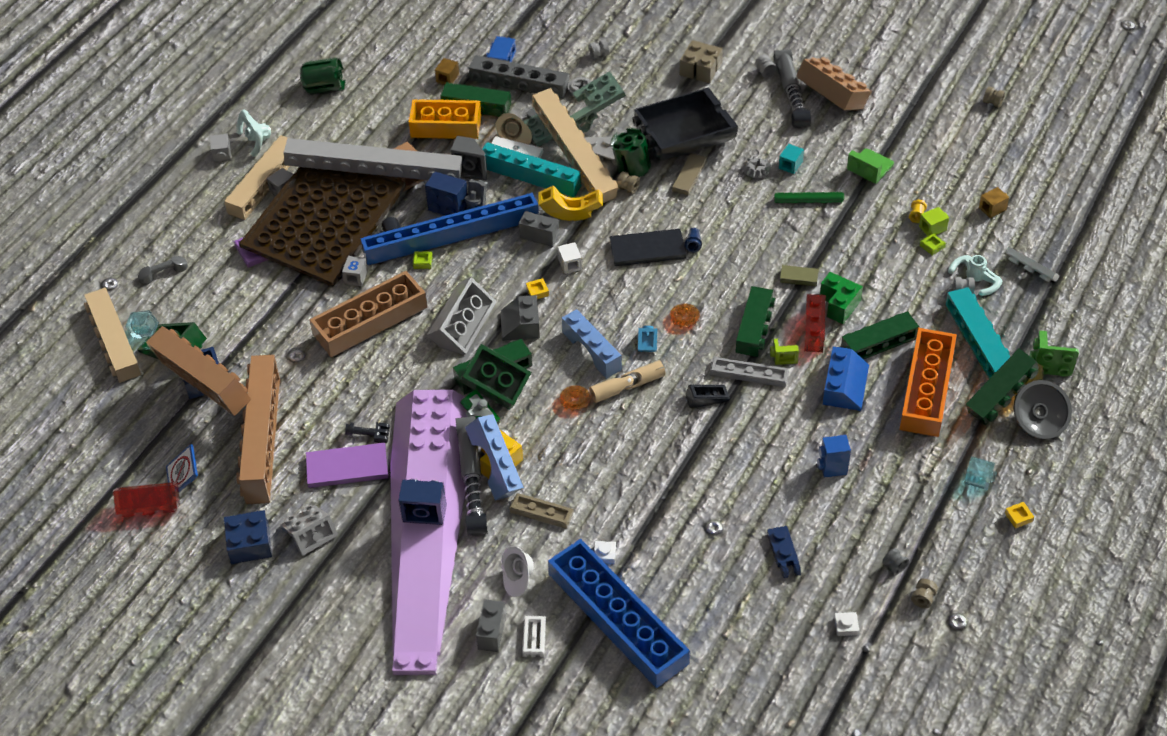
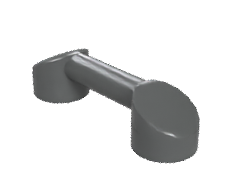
M174 256L171 260L155 266H146L138 273L139 282L144 285L150 284L154 279V273L171 267L177 272H183L188 268L187 260L181 256Z

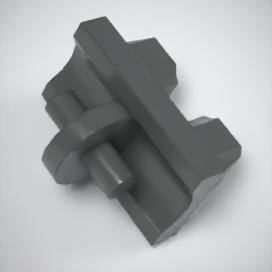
M472 179L469 181L468 195L465 197L467 210L486 204V189L488 188L486 181H475Z

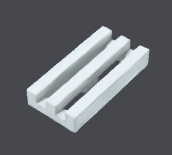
M524 616L523 657H527V655H531V657H536V655L544 657L546 616ZM529 622H533L531 649H527ZM537 622H541L540 649H536Z

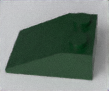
M195 322L158 324L137 350L142 354L158 359L146 341L162 326L168 330L173 329L180 339L184 337L190 342L192 347L197 346L199 349L202 348V344L207 338Z

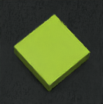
M932 233L921 240L919 246L933 256L944 249L946 243Z
M414 251L413 269H431L432 251Z

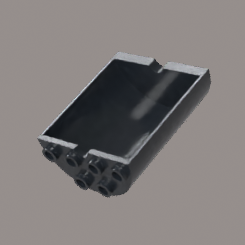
M709 87L634 109V117H632L633 125L641 130V133L645 136L650 160L655 163L730 141L736 138L738 132V125L726 109H722L720 101Z

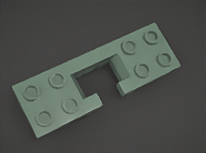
M610 71L573 92L578 102L583 100L586 107L570 117L575 120L577 128L585 133L591 128L593 121L598 118L597 112L626 96ZM538 114L524 121L531 130L532 140L537 147L553 139ZM586 122L584 126L579 127L581 123Z

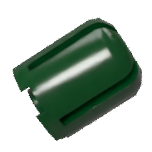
M334 57L303 63L300 68V81L305 92L314 95L345 89V80H343L342 74L344 68L341 59Z
M627 128V132L619 135L616 133L611 139V146L618 173L626 172L629 173V176L634 175L639 178L646 175L651 167V160L646 139L641 130Z

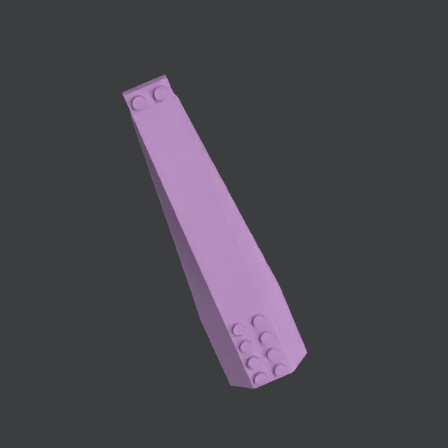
M413 390L396 402L391 454L393 675H437V661L441 651L449 590L452 582L454 559L463 514V503L466 495V485L461 479L455 418L468 416L466 415L467 410L460 403L464 396L454 390ZM402 479L436 480L444 483L447 502L444 525L402 522L398 502Z

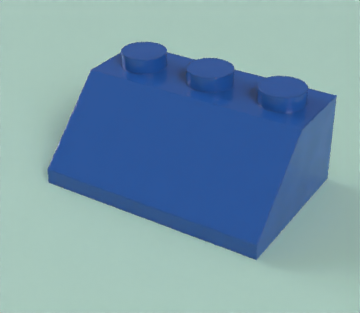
M832 347L823 405L858 411L862 410L869 364L852 349Z

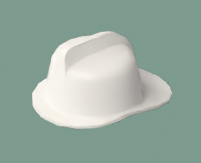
M511 546L504 551L501 559L503 583L506 592L510 596L519 597L527 590L529 577L534 570V563L532 558L524 553L522 549Z

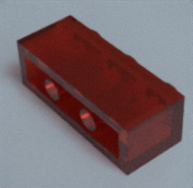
M807 294L805 352L823 353L826 295Z
M178 482L120 487L113 490L116 515L122 514V517L135 516L134 513L140 512L143 515L155 514V511L163 510V513H172L180 506Z

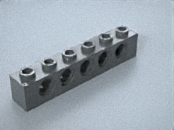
M478 55L474 56L468 67L469 79L472 81L532 93H539L551 88L554 94H557L562 99H564L568 90L569 73Z

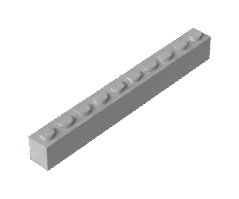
M287 138L283 152L286 166L429 180L434 172L460 179L462 171V156L292 138Z

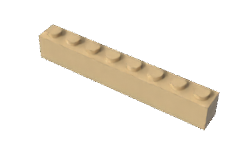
M551 88L534 94L532 96V107L573 169L581 171V181L589 193L599 189L603 195V203L615 199L618 190L617 182L612 180L608 169L602 165L600 157L593 152L591 144L587 143L583 132L577 128L575 120L569 116L566 107L562 106L558 95L554 94Z

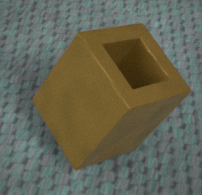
M443 58L435 69L436 83L445 85L446 82L454 83L459 76L457 61Z
M996 187L981 195L979 209L989 218H992L1007 210L1009 196Z

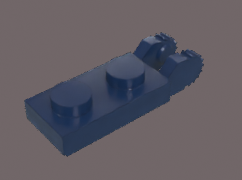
M782 526L767 529V537L777 567L780 568L783 578L789 577L787 568L789 565H792L796 576L801 575L798 556L788 527Z

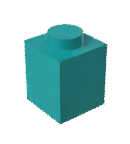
M788 143L779 156L778 169L795 174L803 163L804 149Z

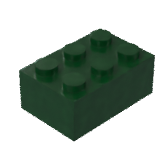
M480 344L459 382L473 390L477 389L482 395L510 410L515 405L532 372Z

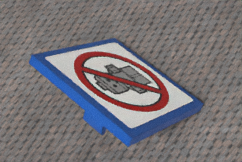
M192 444L166 466L171 498H174L198 476Z

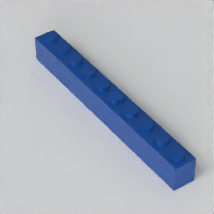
M533 193L360 238L363 255L366 258L367 265H372L413 254L414 251H424L518 226L525 211L539 214L538 203Z

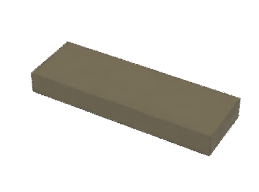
M690 153L672 186V191L689 196L707 162V157Z
M520 493L516 494L509 508L510 513L567 529L574 514V509Z

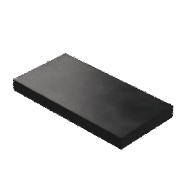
M680 228L609 236L614 266L686 259V250Z

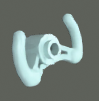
M241 110L237 120L236 132L238 135L243 133V123L245 122L247 126L245 128L246 138L249 141H256L255 147L251 152V155L256 157L260 152L262 141L270 138L271 129L266 124H258L246 110Z
M981 255L958 257L948 268V273L953 274L958 265L964 263L967 266V277H972L975 281L985 280L993 283L991 287L980 290L978 293L980 296L994 293L1002 284V279L987 268V261Z

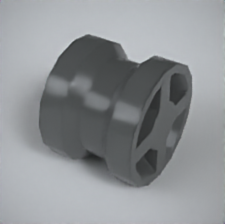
M894 548L885 555L882 563L886 567H890L891 572L897 575L907 567L909 559L906 556H901L900 551Z

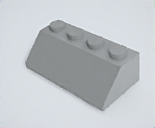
M470 277L457 284L427 336L438 347L465 355L497 301Z

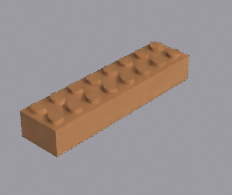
M275 355L251 356V362L247 364L249 379H246V388L251 400L246 404V409H243L245 424L241 425L243 440H240L242 456L238 457L240 472H237L236 475L237 484H240V495L244 496L246 504L270 503L280 376Z

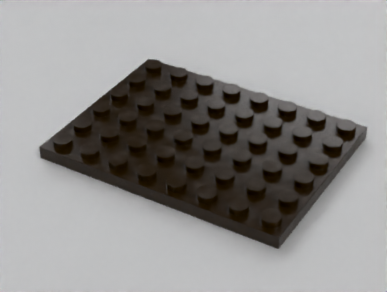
M298 167L239 242L240 248L333 287L342 275L348 256L355 257L362 248L360 238L371 236L406 188V183L384 175Z

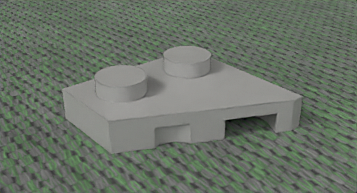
M584 137L587 143L591 144L593 152L602 161L606 158L616 165L611 146L612 137Z

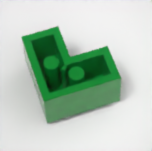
M829 272L821 282L819 295L820 299L828 302L827 318L844 324L861 302L863 286Z

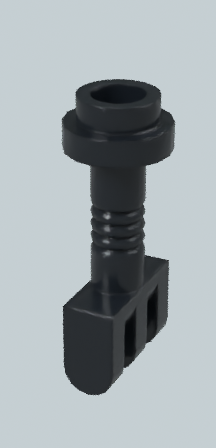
M350 422V424H346L345 435H348L349 438H353L354 434L374 436V443H387L390 425L376 422V428L356 427L354 422Z

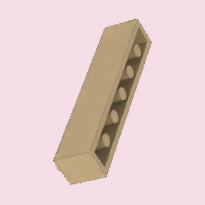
M280 135L267 152L263 154L262 158L255 163L250 172L245 175L239 185L235 187L233 192L226 197L224 203L227 214L246 220L269 192L267 178L281 168L287 170L290 167L284 163L283 152L287 137Z
M106 287L85 294L87 302L83 304L86 312H91V315L88 316L92 326L96 325L94 331L97 338L101 337L102 339L99 340L102 351H107L104 353L107 364H112L109 366L112 376H117L119 383L141 376L138 363Z

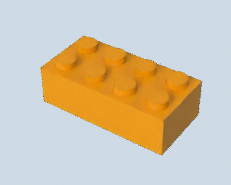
M412 99L409 117L410 138L456 139L457 136L478 139L481 121L480 101Z

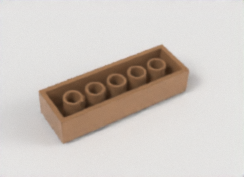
M404 271L309 319L312 334L330 357H333L426 309V293L410 274Z
M162 326L146 341L147 345L164 366L233 416H236L251 400L247 394L248 389L239 383L241 379L234 372L228 373L225 366L221 363L217 365L215 360L208 354L204 356L197 346L192 347L190 342L184 337L180 339L173 329L168 330Z

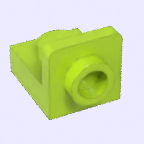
M774 339L773 346H770V357H774L775 365L798 364V345L779 346L778 339Z

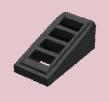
M688 385L685 394L689 408L718 404L730 400L725 385Z

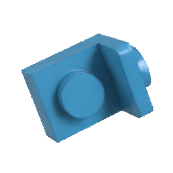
M649 325L639 328L638 352H657L658 328Z

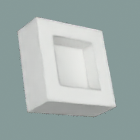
M595 541V553L604 563L615 564L616 542Z
M856 612L835 613L834 619L837 636L859 635Z

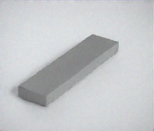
M713 357L710 369V376L786 387L789 368Z

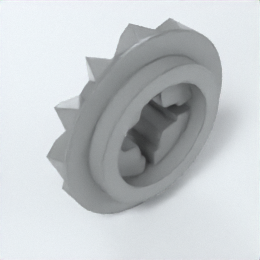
M583 77L575 78L569 82L568 92L574 96L573 92L592 81Z
M753 156L752 159L747 158V161L744 162L743 171L752 178H763L770 173L771 163H768V160L762 159V157L756 158Z

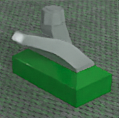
M477 389L460 401L467 410L466 415L468 417L475 416V419H477L478 417L493 414L496 422L500 421L499 416Z

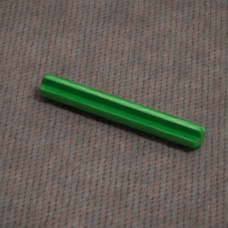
M843 192L774 193V203L844 202Z

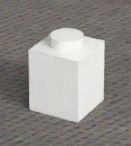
M576 243L558 246V260L564 274L582 270V257Z

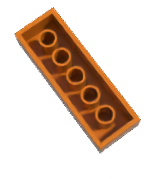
M918 328L899 430L939 437L957 334Z

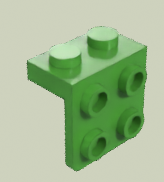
M867 148L860 154L853 150L848 154L847 170L875 184L894 166V161Z
M1039 330L1038 337L1033 340L1034 351H1030L1029 355L1037 361L1038 374L1072 376L1079 350L1076 348L1048 346L1047 331Z

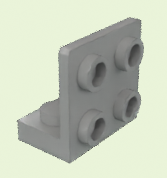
M316 505L303 508L302 512L287 517L280 524L281 528L293 537L301 555L307 554L338 536L329 514Z

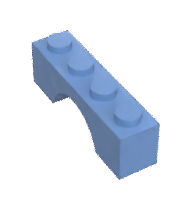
M577 309L562 317V333L573 344L578 341L585 346L593 359L595 367L606 379L622 370V355Z
M494 415L478 417L468 424L465 429L472 445L483 448L490 459L491 475L488 485L494 499L499 500L510 497L524 487Z

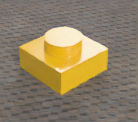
M543 278L526 283L529 296L537 295V299L549 296V290Z
M1024 502L1008 507L1005 510L1006 516L1015 529L1032 523L1035 518Z

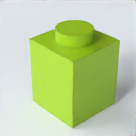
M940 207L921 214L919 227L927 236L932 233L937 235L947 231L949 217Z

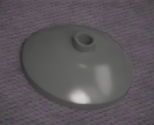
M1038 380L1028 383L1019 390L1014 400L1013 410L1015 419L1019 427L1031 437L1037 439L1054 438L1063 433L1071 421L1072 406L1069 397L1061 387L1050 381ZM1036 409L1040 411V415L1036 414Z

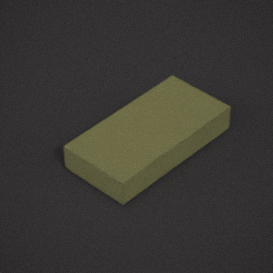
M782 265L780 283L817 287L819 269Z

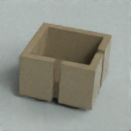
M692 40L680 59L679 75L694 79L696 64V80L711 83L722 64L723 48Z

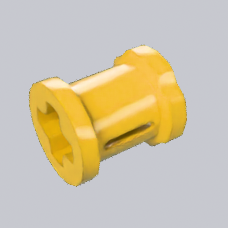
M917 199L912 201V211L909 213V220L914 223L920 222L921 214L927 209L925 201Z

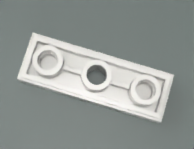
M496 136L492 141V144L537 158H541L543 154V148Z
M1007 248L1006 254L1010 256L1008 260L1017 265L1021 262L1025 265L1024 269L1031 273H1034V271L1040 273L1039 277L1043 280L1055 282L1060 277L1054 271L1015 249Z

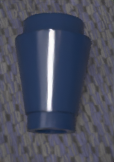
M691 228L684 242L685 248L691 253L698 252L702 248V240L698 228Z

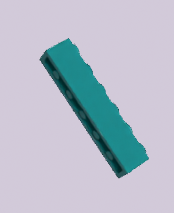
M489 142L482 148L485 152L486 169L488 171L545 189L554 185L561 194L575 197L582 186L581 171Z
M969 287L948 292L945 305L987 377L990 379L1010 358L1009 350L1002 344L1000 335L996 334L992 322L987 319L984 309L980 307L975 294H972Z

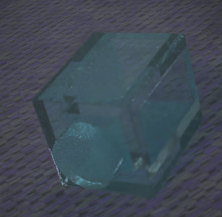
M150 310L132 312L125 327L134 339L152 337L159 322Z
M971 456L964 484L988 490L989 484H994L997 472L993 471L995 463Z

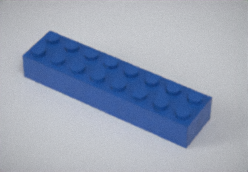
M579 539L548 560L549 576L655 688L661 686L690 664V650L582 539Z

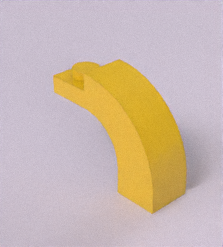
M553 185L538 192V205L552 217L566 221H578L590 218L591 211L603 206V195L598 189L582 197L570 198L562 195Z

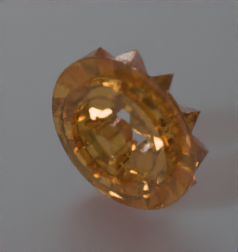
M691 304L676 305L670 312V320L673 321L674 325H679L680 328L686 326L689 329L690 325L695 326L700 319L699 310ZM687 313L688 317L683 319L682 317Z
M569 386L561 392L560 403L565 409H570L572 412L574 410L581 411L582 408H587L588 404L591 403V395L582 386ZM577 397L579 398V401H577V400L572 401V398H574V399H576Z

